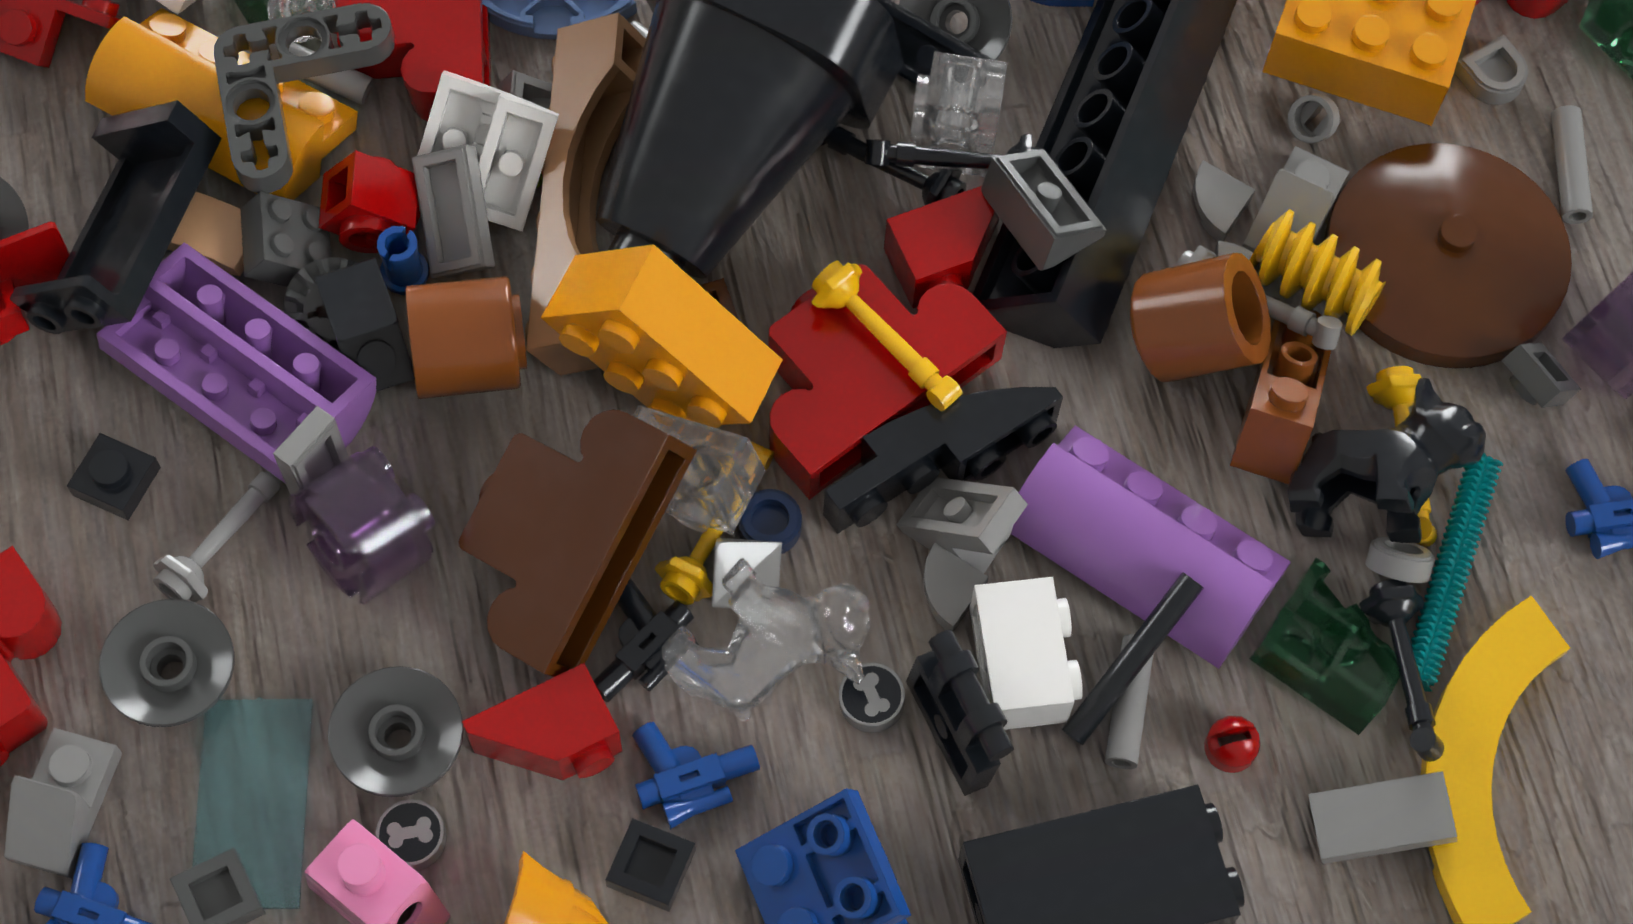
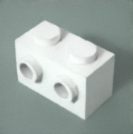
M1053 577L974 585L969 609L978 666L980 668L981 685L990 703H998L1007 719V724L1003 727L1004 730L1067 723L1075 702L1074 700L1082 699V678L1078 661H1067L1064 638L1071 637V615L1067 599H1057Z

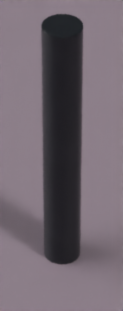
M1184 572L1180 574L1062 728L1066 734L1081 745H1084L1204 587Z

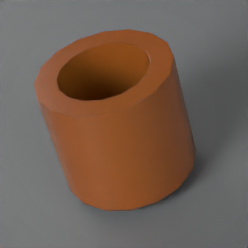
M1230 253L1144 273L1134 283L1130 299V325L1133 340L1150 374L1160 382H1174L1261 364L1267 357L1271 341L1267 299L1255 268L1242 253Z
M507 276L406 286L408 326L418 399L520 388V370L527 369L519 294H511L510 280Z

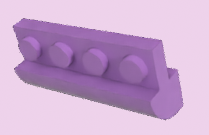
M185 242L160 262L132 321L107 325L97 333L99 349L284 483L285 481L273 453L316 406H319L335 418L346 448L365 422L376 394V377Z
M1076 425L1058 445L1053 443L1018 492L1028 505L1013 525L1011 535L1144 621L1182 572L1204 587L1167 636L1218 669L1241 639L1256 613L1281 580L1291 563L1263 543L1241 531Z

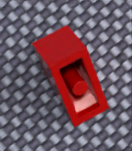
M982 186L886 220L884 250L912 309L918 307L921 296L928 289L938 284L952 283L965 289L969 288L999 221V216L982 194Z
M585 663L462 721L467 739L474 753L562 781L575 774L579 778L596 775L615 761L614 755L622 752L619 729Z

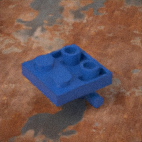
M846 788L735 850L765 924H908L906 918L911 916L910 910L858 790Z

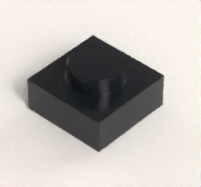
M99 433L67 484V487L74 497L129 521L161 467L156 457Z
M632 818L605 879L606 886L670 912L696 851L695 843Z

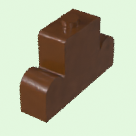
M616 409L602 411L588 422L580 439V450L583 455V459L580 462L523 433L514 435L495 472L484 482L480 490L479 502L459 538V547L463 551L516 581L514 588H509L499 594L491 604L487 616V628L492 641L500 649L543 674L552 677L586 663L697 452L696 449L624 411Z

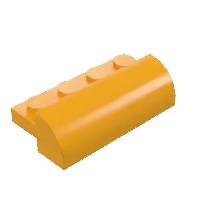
M160 8L140 24L125 16L121 18L109 30L95 52L86 78L85 101L113 116L178 100L222 138L208 168L243 186L231 160L214 60V44L218 37L164 8ZM245 51L239 52L238 65L250 63V54ZM300 80L279 83L293 162V173L286 185L280 190L269 193L292 200L296 199L320 178L321 159L356 130L358 111ZM252 98L239 106L237 115L245 120H255L267 113L270 104L266 100ZM264 140L253 141L257 157L256 169L263 170L268 168L269 155Z

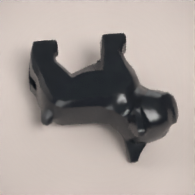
M1419 378L1415 389L1412 412L1405 421L1396 427L1376 430H1331L1324 434L1320 432L1315 433L1312 436V445L1303 456L1301 465L1291 474L1288 484L1290 511L1295 513L1297 528L1306 537H1331L1334 529L1333 518L1330 516L1332 511L1350 494L1377 504L1378 509L1387 510L1386 533L1391 542H1421L1422 529L1420 518L1417 516L1421 507L1430 497L1439 475L1451 469L1474 465L1481 459L1486 440L1483 426L1474 421L1473 416L1465 407L1442 402L1434 391L1428 378Z

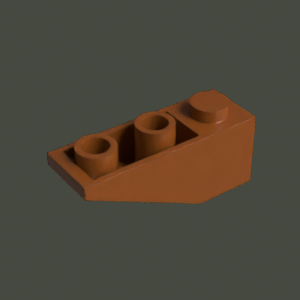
M1313 309L1310 310L1316 314L1317 318L1322 316L1319 312ZM1273 319L1269 352L1265 360L1259 364L1230 466L1289 484L1291 474L1299 466L1314 427L1331 350H1324L1314 346L1312 343L1313 336L1300 335L1289 330L1286 324Z

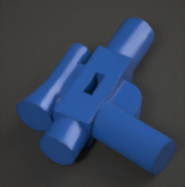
M1582 459L1571 464L1565 471L1586 509L1571 511L1566 514L1565 523L1568 534L1571 537L1588 535L1591 552L1595 559L1603 558L1620 550L1632 549L1633 498L1630 492L1621 486L1604 487L1589 459Z
M655 722L644 724L632 735L655 772L653 774L654 778L635 784L641 807L644 810L662 804L670 830L696 814L733 802L728 786L715 791L713 789L726 785L728 780L760 770L759 761L752 744L719 756L717 753L701 757L700 753L690 746H680L671 749Z
M96 843L81 844L70 892L64 890L60 892L45 886L40 891L34 906L36 913L51 918L46 924L152 923L129 916L125 911L118 909V894L113 887L101 882L109 848Z

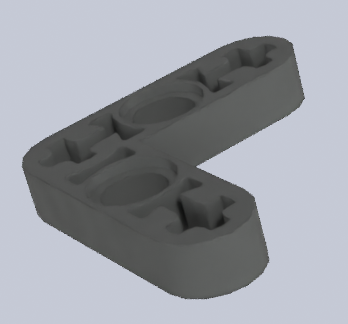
M358 3L240 25L226 30L218 37L214 44V60L231 160L241 184L246 189L255 193L260 191L272 193L286 185L293 173V162L279 83L373 66L383 62L391 55L395 47V36L391 20L387 12L380 6L371 3ZM371 28L372 40L360 42L359 30ZM338 32L341 47L334 48L330 33ZM302 36H313L322 41L319 49L309 56L293 55L289 52V47L295 39ZM269 45H276L280 59L272 60ZM250 50V63L238 65L239 52ZM260 98L270 104L267 113L261 118L245 120L237 115L239 106L246 100ZM264 140L269 155L268 168L263 170L256 169L257 157L253 141Z

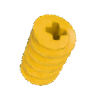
M1288 209L1270 225L1249 261L1253 267L1261 263L1259 278L1263 286L1270 285L1282 275L1280 295L1286 299L1304 288L1302 308L1310 311L1325 300L1324 315L1333 316L1338 319L1344 313H1347L1345 332L1352 337L1372 309L1386 281L1382 283L1378 280L1382 261L1376 258L1363 270L1356 268L1360 252L1359 248L1354 246L1340 258L1335 256L1338 236L1331 234L1317 246L1313 243L1316 224L1310 221L1297 233L1291 231L1295 212Z

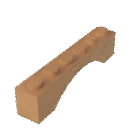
M619 12L558 28L556 50L551 64L553 80L548 109L558 113L559 116L541 171L543 182L540 211L536 217L537 242L535 263L531 270L532 293L529 321L525 327V338L527 342L526 351L560 376L599 368L589 358L573 353L564 347L559 341L560 334L543 321L541 316L574 256L599 252L596 239V205L601 177L611 149L620 134L646 41Z

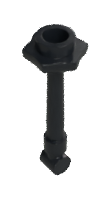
M837 126L820 145L822 146L827 143L828 148L842 155L849 154L865 162L866 143L855 138L856 135L840 126ZM889 162L888 166L871 165L921 189L925 205L966 191L967 184L959 180L962 172L961 168H943L928 176L913 167L895 166V163Z
M1024 134L1020 137V141L1009 149L1006 155L1043 148L1032 147V135ZM866 139L864 163L888 166L889 162L895 163V166L902 167L926 165L988 170L992 157L1002 155L916 146V143L897 142L896 145L891 144L889 140Z
M1395 579L1385 580L1375 584L1369 590V597L1361 601L1359 606L1373 624H1381L1390 629L1407 704L1405 714L1409 730L1413 731L1410 735V745L1423 760L1435 761L1442 756L1444 743L1434 732L1433 727L1436 725L1432 706L1426 700L1406 623L1413 615L1423 608L1424 599L1415 591L1413 585H1407L1406 582Z

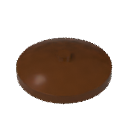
M1446 143L1411 145L1393 150L1371 161L1350 179L1340 193L1325 231L1324 240L1331 234L1338 236L1335 256L1340 258L1354 246L1360 249L1356 268L1363 270L1376 258L1382 261L1378 280L1382 283L1386 281L1359 329L1377 344L1392 353L1411 361L1435 367L1456 369L1486 366L1502 361L1518 345L1534 342L1547 328L1560 308L1567 293L1571 277L1572 259L1568 234L1557 209L1549 197L1532 179L1510 163L1487 152L1462 145Z

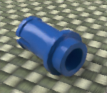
M392 226L385 229L377 240V250L382 258L380 272L387 289L400 295H406V286L426 284L429 278V265L425 257L418 251V240L414 232L410 230L406 236V227Z

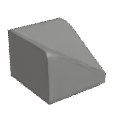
M717 538L715 543L712 607L777 611L782 542Z

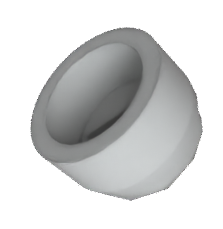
M1311 94L1300 97L1292 104L1288 113V125L1292 134L1300 141L1306 143H1315L1328 139L1336 132L1340 123V109L1331 98L1323 94ZM1324 108L1327 115L1312 131L1306 125Z

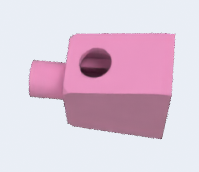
M354 819L346 824L304 872L308 887L351 924H397L403 912L413 903L416 905V908L410 918L403 924H445L451 917L429 883Z

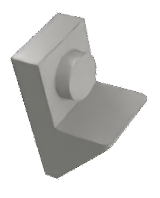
M1295 146L1284 168L1278 170L1242 247L1254 252L1270 225L1288 209L1295 212L1291 231L1297 233L1310 221L1316 224L1313 238L1314 243L1350 171Z
M936 478L929 486L919 492L896 525L904 534L929 550L934 543H937L977 570L985 573L1010 537L1013 525L1028 504L1014 487Z
M53 727L32 779L15 775L11 783L4 857L8 861L72 878L81 844L86 843L121 758L122 752L117 745Z

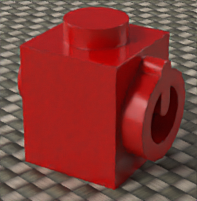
M355 150L323 174L318 228L339 235V242L344 247L360 253H379L377 250V240L385 229L392 226L406 227L405 232L407 235L410 230L413 231L416 228L421 212L413 172L396 166L394 162L387 158L370 156Z

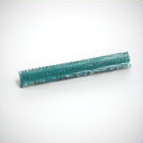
M1483 453L1477 463L1464 467L1465 471L1462 472L1463 478L1460 479L1461 485H1458L1459 492H1456L1457 498L1454 499L1455 505L1451 507L1453 512L1449 514L1451 519L1447 520L1448 526L1445 527L1446 532L1443 533L1444 539L1441 540L1440 553H1437L1438 560H1435L1436 567L1432 569L1434 574L1430 576L1432 581L1428 582L1430 588L1426 589L1428 595H1424L1426 602H1424L1423 609L1420 610L1421 616L1417 618L1419 621L1415 625L1417 630L1413 631L1415 637L1411 638L1413 643L1411 645L1425 692L1432 691L1429 686H1434V683L1438 682L1437 675L1441 674L1438 668L1443 667L1440 661L1445 660L1443 654H1447L1445 647L1449 646L1447 640L1451 639L1449 633L1453 632L1451 625L1456 624L1453 618L1458 617L1455 611L1460 610L1457 604H1461L1462 601L1459 597H1464L1461 590H1466L1463 583H1468V579H1466V576H1470L1468 569L1473 567L1470 562L1475 560L1472 555L1477 553L1474 548L1479 547L1476 541L1481 540L1478 535L1482 534L1483 531L1480 528L1485 527L1482 521L1487 520L1484 514L1489 513L1486 507L1491 506L1488 500H1493L1490 494L1495 493L1492 487L1497 486L1494 480L1499 479L1496 473H1501L1498 467L1503 466L1501 461L1493 459Z

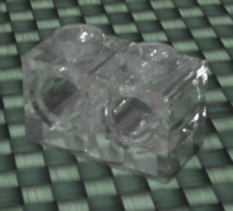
M934 52L930 76L918 74L910 142L921 144V147L993 154L1008 62ZM918 165V167H921V168H928V169H935V170H942L943 168H949V167H938V166ZM961 168L962 174L985 177L988 171L987 169Z
M638 405L633 414L634 417L697 450L665 514L672 515L678 522L695 531L705 532L710 527L733 534L766 472L749 438ZM715 480L713 483L705 486L707 483Z

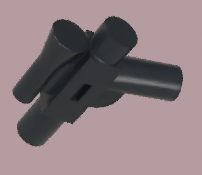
M631 578L617 602L628 618L620 626L618 633L620 644L623 648L615 654L616 659L593 680L603 700L609 702L632 679L636 680L645 670L647 672L639 679V682L650 692L675 666L701 650L697 641L683 630L694 619L688 608L676 600L664 612L661 610L656 614Z

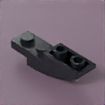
M1056 387L992 389L961 395L944 411H939L931 404L890 421L863 436L860 461L862 467L825 489L824 517L838 534L852 524H855L857 527L870 524L887 509V502L907 490L909 494H915L925 489L938 477L939 469L945 473L948 479L967 481L974 477L976 481H980L989 477L1004 464L1007 454L1023 444L1027 448L1035 447L1055 431L1063 396Z

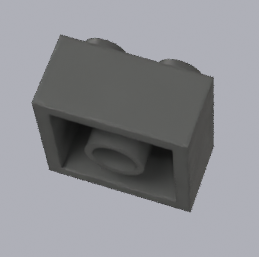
M260 191L240 209L244 277L288 287L292 278L304 266L313 261L331 257L330 232L318 228L320 207Z

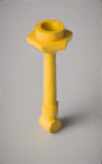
M836 260L824 268L811 285L817 292L811 301L814 306L825 309H838L846 306L909 371L908 376L921 389L926 388L928 390L926 392L928 400L939 411L946 410L963 394L962 389L953 378L947 375L942 378L939 375L940 370L927 357L922 358L857 295L859 292V277L862 274L859 265L847 262L843 266Z
M1409 366L1385 368L1376 373V382L1366 386L1368 394L1373 397L1376 404H1381L1383 407L1393 410L1395 427L1409 416V407L1414 403L1416 385L1419 378H1422L1421 374H1414L1413 368ZM1429 498L1417 515L1420 518L1422 538L1421 542L1416 544L1423 547L1431 546L1437 539V530L1429 518V514L1432 512Z
M750 441L740 460L742 465L737 466L729 479L727 491L711 516L690 556L671 557L668 560L659 562L655 566V571L662 578L659 584L660 588L669 598L674 601L678 600L684 605H692L694 601L697 602L703 598L712 597L713 584L709 580L703 564L715 547L717 538L721 537L745 496L751 494L759 480L758 474H765L769 468L774 451Z

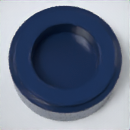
M763 489L754 492L744 500L738 512V533L740 539L782 542L781 554L792 549L799 540L802 528V514L799 505L789 494L776 489Z

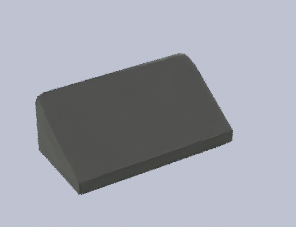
M1044 149L992 157L982 185V194L1039 270L1042 271L1056 266L1104 237L1107 229Z

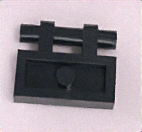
M946 630L929 640L932 651L916 657L906 683L964 796L989 785L1001 765L999 759L1011 753L1014 747L1003 728L1007 724L1003 711L998 703H990L976 677L980 668L973 654L968 649L962 650L953 631Z

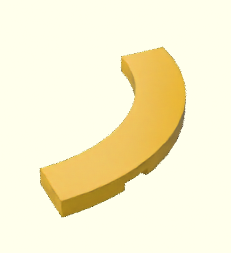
M1532 595L1506 612L1485 631L1459 663L1442 691L1433 713L1436 725L1433 727L1434 732L1444 743V752L1435 761L1429 762L1422 759L1420 775L1443 771L1457 832V842L1428 847L1434 865L1432 872L1437 888L1454 924H1516L1532 912L1517 889L1505 863L1497 837L1492 804L1494 759L1499 738L1508 715L1529 683L1545 668L1563 657L1570 649Z

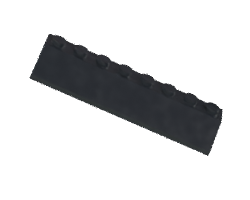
M1097 0L1035 147H1041L1046 151L1107 230L1101 239L1056 266L1041 271L1003 223L973 295L1006 331L1052 348L1101 344L1125 281L1129 276L1144 233L1149 226L1150 218L1164 183L1168 178L1183 135L1187 130L1201 90L1206 82L1220 42L1224 37L1237 0Z

